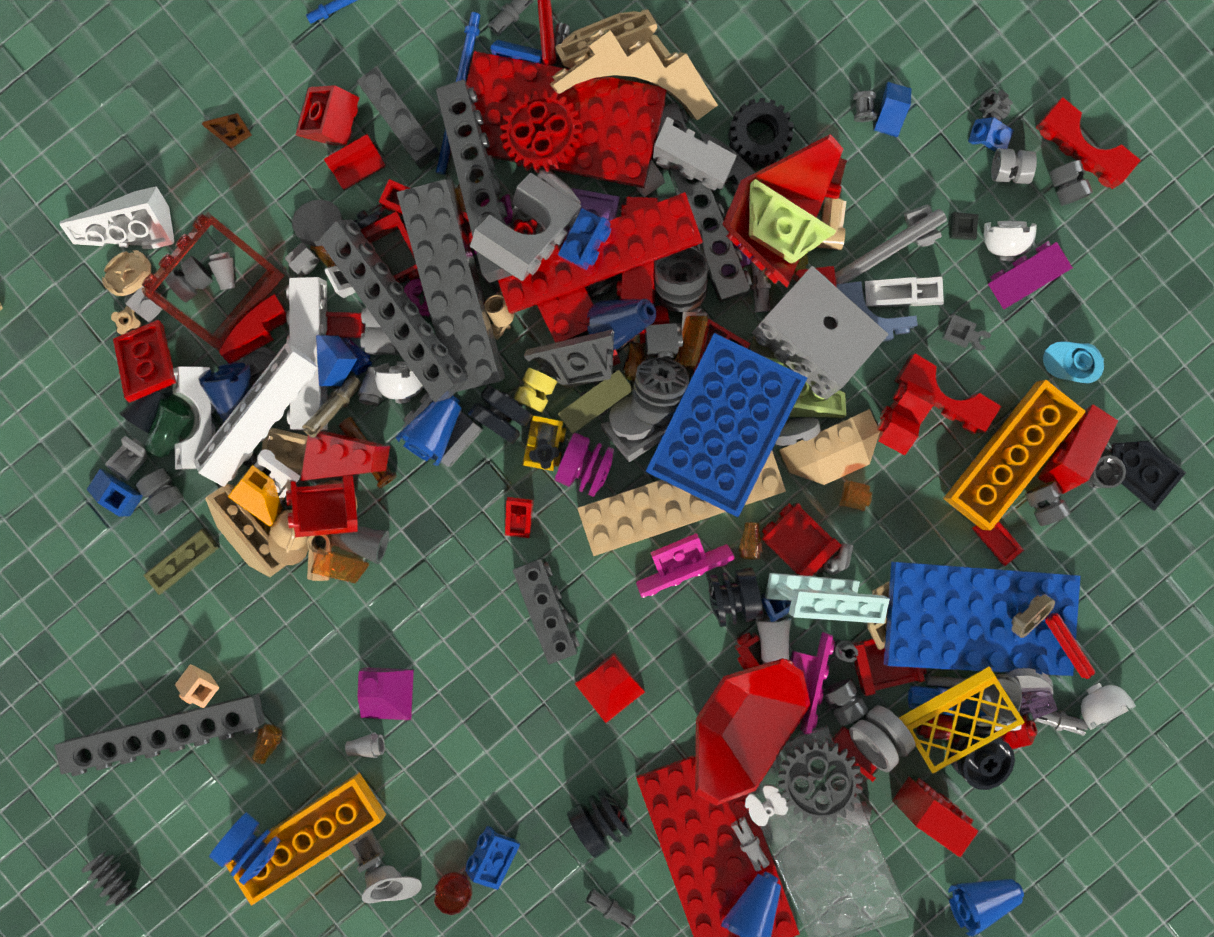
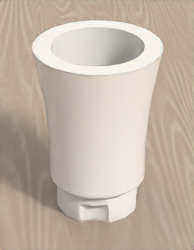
M769 616L761 620H756L763 664L781 658L789 660L791 618L783 616L775 622H771Z

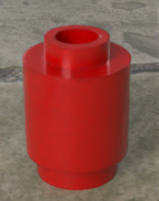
M940 714L937 726L952 730L954 720H952L951 715ZM935 718L927 721L926 723L933 724ZM923 724L917 727L918 735L930 739L932 727ZM936 728L933 739L949 740L951 732Z

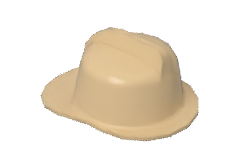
M292 509L279 513L270 527L268 550L271 557L283 565H294L301 562L308 552L307 540L309 536L295 538L294 528H289L288 513H293Z

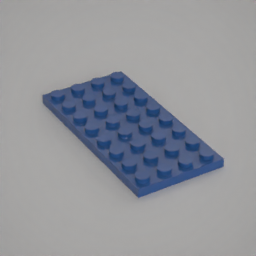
M891 561L890 600L887 613L884 665L982 671L990 666L993 672H1010L1019 668H1030L1036 670L1038 674L1043 672L1046 675L1073 676L1074 665L1046 624L1045 619L1024 638H1020L1012 632L1013 625L1011 622L1018 613H1023L1029 608V604L1034 597L1046 594L1055 601L1054 608L1049 614L1058 613L1076 640L1081 576Z

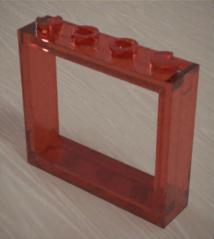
M207 212L205 216L201 214L197 217L192 225L194 229L188 235L183 234L175 245L177 246L176 250L171 255L168 253L161 259L158 271L155 274L150 273L142 282L144 287L141 290L147 298L216 350L220 351L225 340L236 325L267 297L285 275L211 213ZM211 225L267 270L213 334L155 291Z

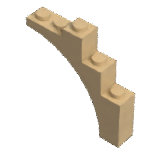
M599 29L590 35V42L586 44V47L591 54L587 55V53L579 56L574 60L575 66L568 71L564 68L553 76L554 81L550 83L554 91L560 94L575 84L595 77L612 75L631 76L649 81L656 86L666 89L682 105L692 119L699 120L718 106L686 53L680 52L678 54L674 52L664 59L665 64L663 65L650 43L646 41L641 43L638 40L627 48L628 53L625 54L611 30L603 32L602 29Z

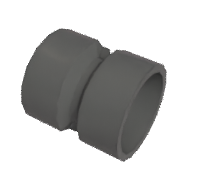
M1081 160L1070 162L1049 172L1053 186L1059 188L1056 194L1061 206L1078 201L1093 193L1088 179H1083L1085 170Z
M190 256L181 264L180 270L174 269L164 277L171 290L185 303L197 295L198 288L203 290L214 281L207 269L194 256Z
M1101 456L1089 481L1084 484L1095 489L1117 487L1125 479V465L1115 456Z
M165 468L148 474L136 484L141 495L145 496V498H150L147 504L154 515H160L184 500L177 486H170L172 480Z
M1056 481L1047 482L1025 493L1030 507L1036 508L1034 515L1040 526L1052 524L1071 514L1066 501L1059 498L1062 493Z
M850 678L840 680L823 691V697L829 707L835 708L833 714L841 726L858 720L869 710L862 697L856 696L858 690Z

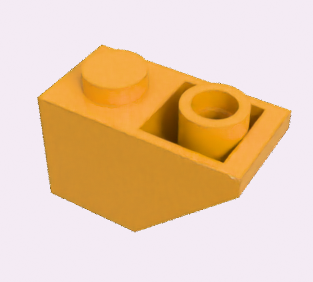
M253 465L228 496L268 526L273 524L283 509L274 480Z

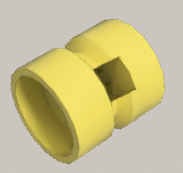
M528 367L522 379L524 386L518 388L513 399L535 411L543 413L548 403L546 396L552 394L557 381Z

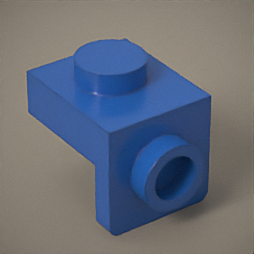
M994 117L977 119L972 127L968 142L971 144H983L996 152L998 148H1008L1014 130Z

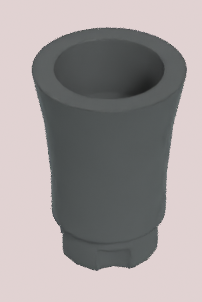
M358 526V532L331 535V545L364 557L376 564L382 561L389 542V531Z

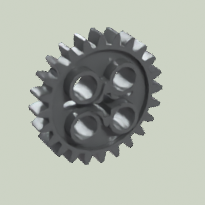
M815 739L812 747H810L807 741H804L803 750L798 746L794 747L796 755L787 753L786 758L789 762L782 761L781 767L786 771H779L778 777L784 780L779 781L778 787L785 789L781 792V798L789 797L786 807L795 806L794 815L801 811L803 812V821L808 816H812L813 824L817 822L818 818H821L823 824L826 825L828 817H831L834 823H836L838 814L846 818L847 813L845 809L854 811L852 802H860V797L856 793L863 792V787L858 785L863 782V776L856 775L860 772V766H852L855 762V757L846 758L847 749L839 752L838 743H835L830 748L828 740L824 741L823 746H819L817 739ZM820 759L825 763V766L820 769L815 768L811 762ZM835 765L836 767L826 775L825 784L820 783L814 790L813 795L809 799L805 798L815 788L816 779L818 781L822 780L830 766ZM841 776L846 782L842 785H836L833 783L832 778ZM800 778L805 779L809 785L807 787H799L795 781ZM820 795L826 796L829 802L820 804L817 802L816 797Z

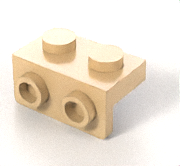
M271 427L267 437L263 440L262 450L271 451L276 460L298 475H301L308 436Z

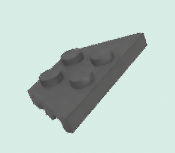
M612 329L527 349L524 357L528 361L534 359L542 365V371L548 376L554 377L565 388L611 379L613 372L614 331Z

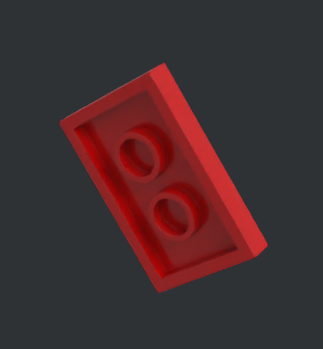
M159 320L113 339L123 394L129 403L176 383L164 325Z

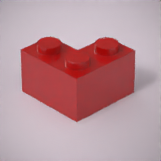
M909 380L904 387H898L892 398L894 400L891 407L886 406L879 418L881 422L877 428L880 431L878 441L904 456L918 438L920 424L934 406L935 394Z

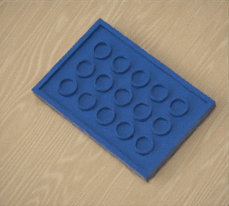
M714 333L646 472L739 517L807 381V377Z

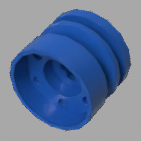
M247 812L231 827L209 855L222 868L232 860L235 861L236 864L230 873L233 877L242 868L246 870L239 879V882L243 885L260 873L273 857L275 849L281 841L275 836L268 845L265 844V839L271 833L268 829L258 837L254 835L260 823Z

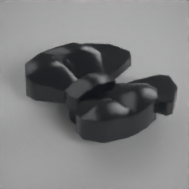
M378 204L367 211L361 210L356 214L357 217L353 221L359 225L360 229L364 228L379 218V214L385 210V206Z

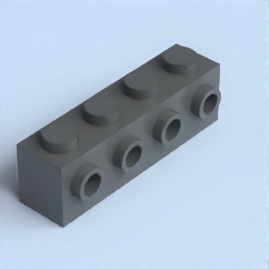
M540 558L514 568V576L548 665L577 654L576 647H579L580 643L576 633H571L567 625L571 623L567 609L562 610L558 600L562 599L557 585L553 586L549 578L553 576L549 562L544 563L543 559Z

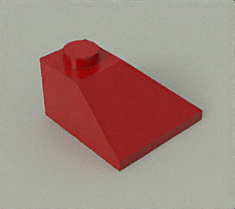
M614 652L575 683L605 723L645 692Z

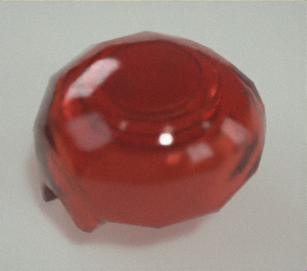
M454 871L444 874L434 887V904L441 913L447 915L461 913L469 905L473 894L472 885L468 877L463 873Z

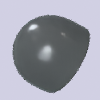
M996 674V678L1019 712L1022 703L1020 683L1011 676ZM994 684L984 689L982 700L997 704L1000 693ZM1002 697L1001 705L1008 707V705ZM981 703L980 709L988 716L994 718L997 707ZM999 709L998 720L1010 722L1015 718L1010 710Z

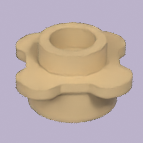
M128 306L123 311L113 312L111 315V320L116 323L118 327L117 332L121 335L133 331L141 325L135 311Z

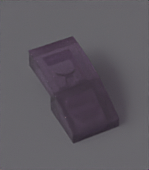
M1050 691L1022 692L1020 716L1031 713L1035 720L1058 710Z

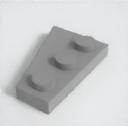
M609 422L600 425L603 432L630 462L660 443L669 424L656 425L652 434L638 440H627V437H619L612 430Z

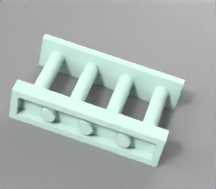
M778 573L769 574L765 593L766 599L791 601L789 614L793 617L883 624L890 600L883 595L858 594L860 583L858 580Z

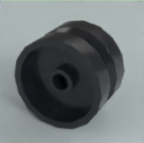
M487 384L481 393V397L492 405L491 408L487 409L480 403H474L468 414L511 444H514L520 436V432L509 422L512 419L521 426H527L533 415L522 408L518 401L503 391L499 392Z
M973 723L961 727L958 732L970 735ZM976 725L973 736L984 739L990 736L992 728ZM954 733L951 749L958 751L967 749L969 737ZM998 737L950 765L970 786L978 790H990L998 787L1008 779L1013 771L1015 756L1010 745L1003 738ZM972 739L971 746L980 740ZM950 751L948 759L958 753Z

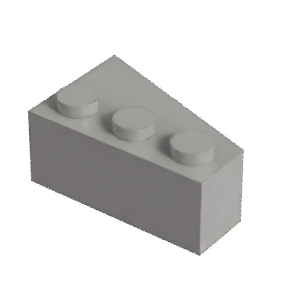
M667 117L654 145L653 160L656 161V164L664 169H670L671 167L680 171L679 174L687 179L693 180V178L703 181L702 184L709 189L716 190L718 188L722 190L737 155L710 140L706 143L693 137L695 132L689 128L686 132H683L673 126V119Z

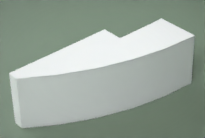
M912 277L865 281L866 306L944 305L943 278L917 279Z

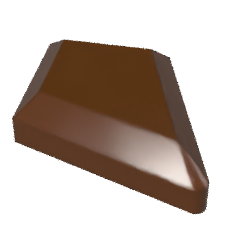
M238 113L202 122L206 129L231 149L252 136Z

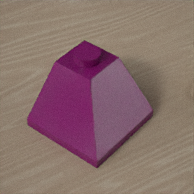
M371 667L361 669L358 674L357 694L361 718L412 720L414 669Z

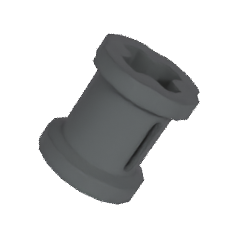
M862 91L853 94V100L856 101L854 121L869 122L877 118V114L874 113L873 101L876 97L875 92Z

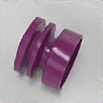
M574 432L554 481L570 487L576 478L581 479L579 491L583 492L588 482L592 484L588 495L594 497L607 478L612 466L614 449L608 447L603 457L599 455L603 444L598 443L593 452L588 450L590 439Z

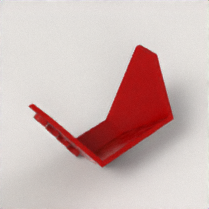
M831 134L741 180L722 224L729 231L726 235L728 239L736 246L741 243L739 249L749 259L754 256L751 261L761 271L767 268L764 274L773 283L776 284L780 281L787 288L799 259L791 264L749 237L750 184L753 180H758L817 218L843 152L842 146Z
M781 658L723 676L696 718L695 794L699 795L702 799L717 806L756 791L811 705L804 673L794 666L792 661Z

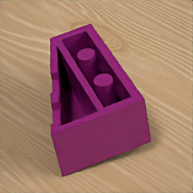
M1047 241L1035 249L1037 254L1029 259L1024 255L1013 262L1014 268L1005 273L1002 269L990 276L992 281L988 283V286L1003 309H1006L1073 268L1057 242L1050 244Z

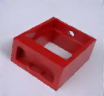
M397 211L361 229L362 234L370 243L399 229L414 257L406 226ZM417 265L393 276L398 283L408 279L411 281L420 278Z

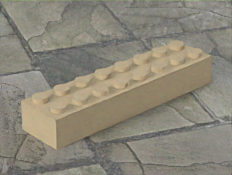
M771 451L745 505L786 492L773 451ZM663 480L577 508L593 556L726 512Z

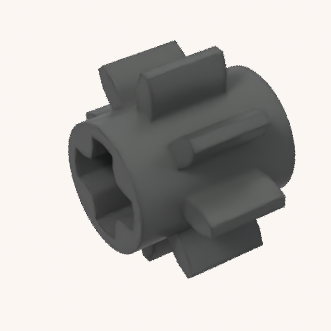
M1002 89L998 94L994 90L985 94L979 111L983 113L982 117H994L999 121L1006 118L1011 110L1010 105L1013 104L1008 98L1009 95Z

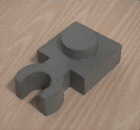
M953 314L948 321L942 339L966 348L970 342L975 350L983 351L986 347L979 343V337L988 339L991 337V334L987 331H974L976 323Z

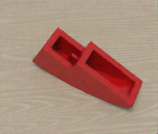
M275 294L251 310L227 337L219 353L228 363L236 362L274 340L270 331L287 322V311Z

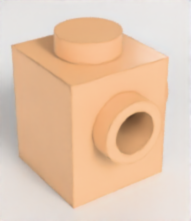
M191 664L175 684L180 692L179 697L189 704L194 703L202 708L207 705L219 689L211 674Z

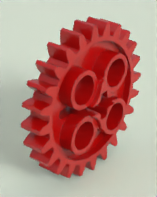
M545 90L543 96L539 97L537 91H534L533 98L531 99L525 94V102L522 103L516 99L517 108L508 107L511 116H503L506 124L500 126L504 133L500 135L504 143L502 146L505 152H508L510 160L515 159L518 167L524 163L526 171L533 166L535 172L538 173L540 167L544 166L546 172H549V167L552 164L556 169H559L558 162L560 160L565 164L568 163L566 159L567 154L575 156L572 147L580 148V143L577 140L583 138L582 132L579 130L583 128L581 120H579L580 115L578 111H575L573 103L568 104L565 96L559 100L557 92L549 97L547 90ZM544 112L541 117L535 118L537 113ZM557 126H564L562 130L554 131ZM529 132L526 137L519 138L522 133ZM542 146H549L545 151H539Z

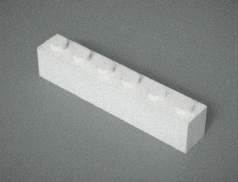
M319 277L289 278V285L286 289L289 300V310L287 311L286 318L290 330V335L287 336V343L310 357L317 366L313 378L303 385L298 397L293 402H290L287 422L290 425V429L304 430L302 426L328 400V386H319L316 336L326 335L327 281ZM328 423L321 430H328Z
M286 342L195 459L194 464L199 474L225 487L228 481L235 478L239 467L252 456L253 449L260 441L267 437L271 426L282 418L284 410L290 402H293L298 397L303 385L313 378L317 366L310 357Z

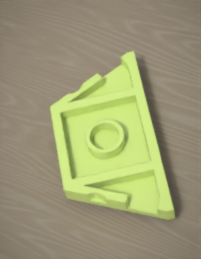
M755 179L751 182L749 237L789 263L796 262L835 234L836 230Z

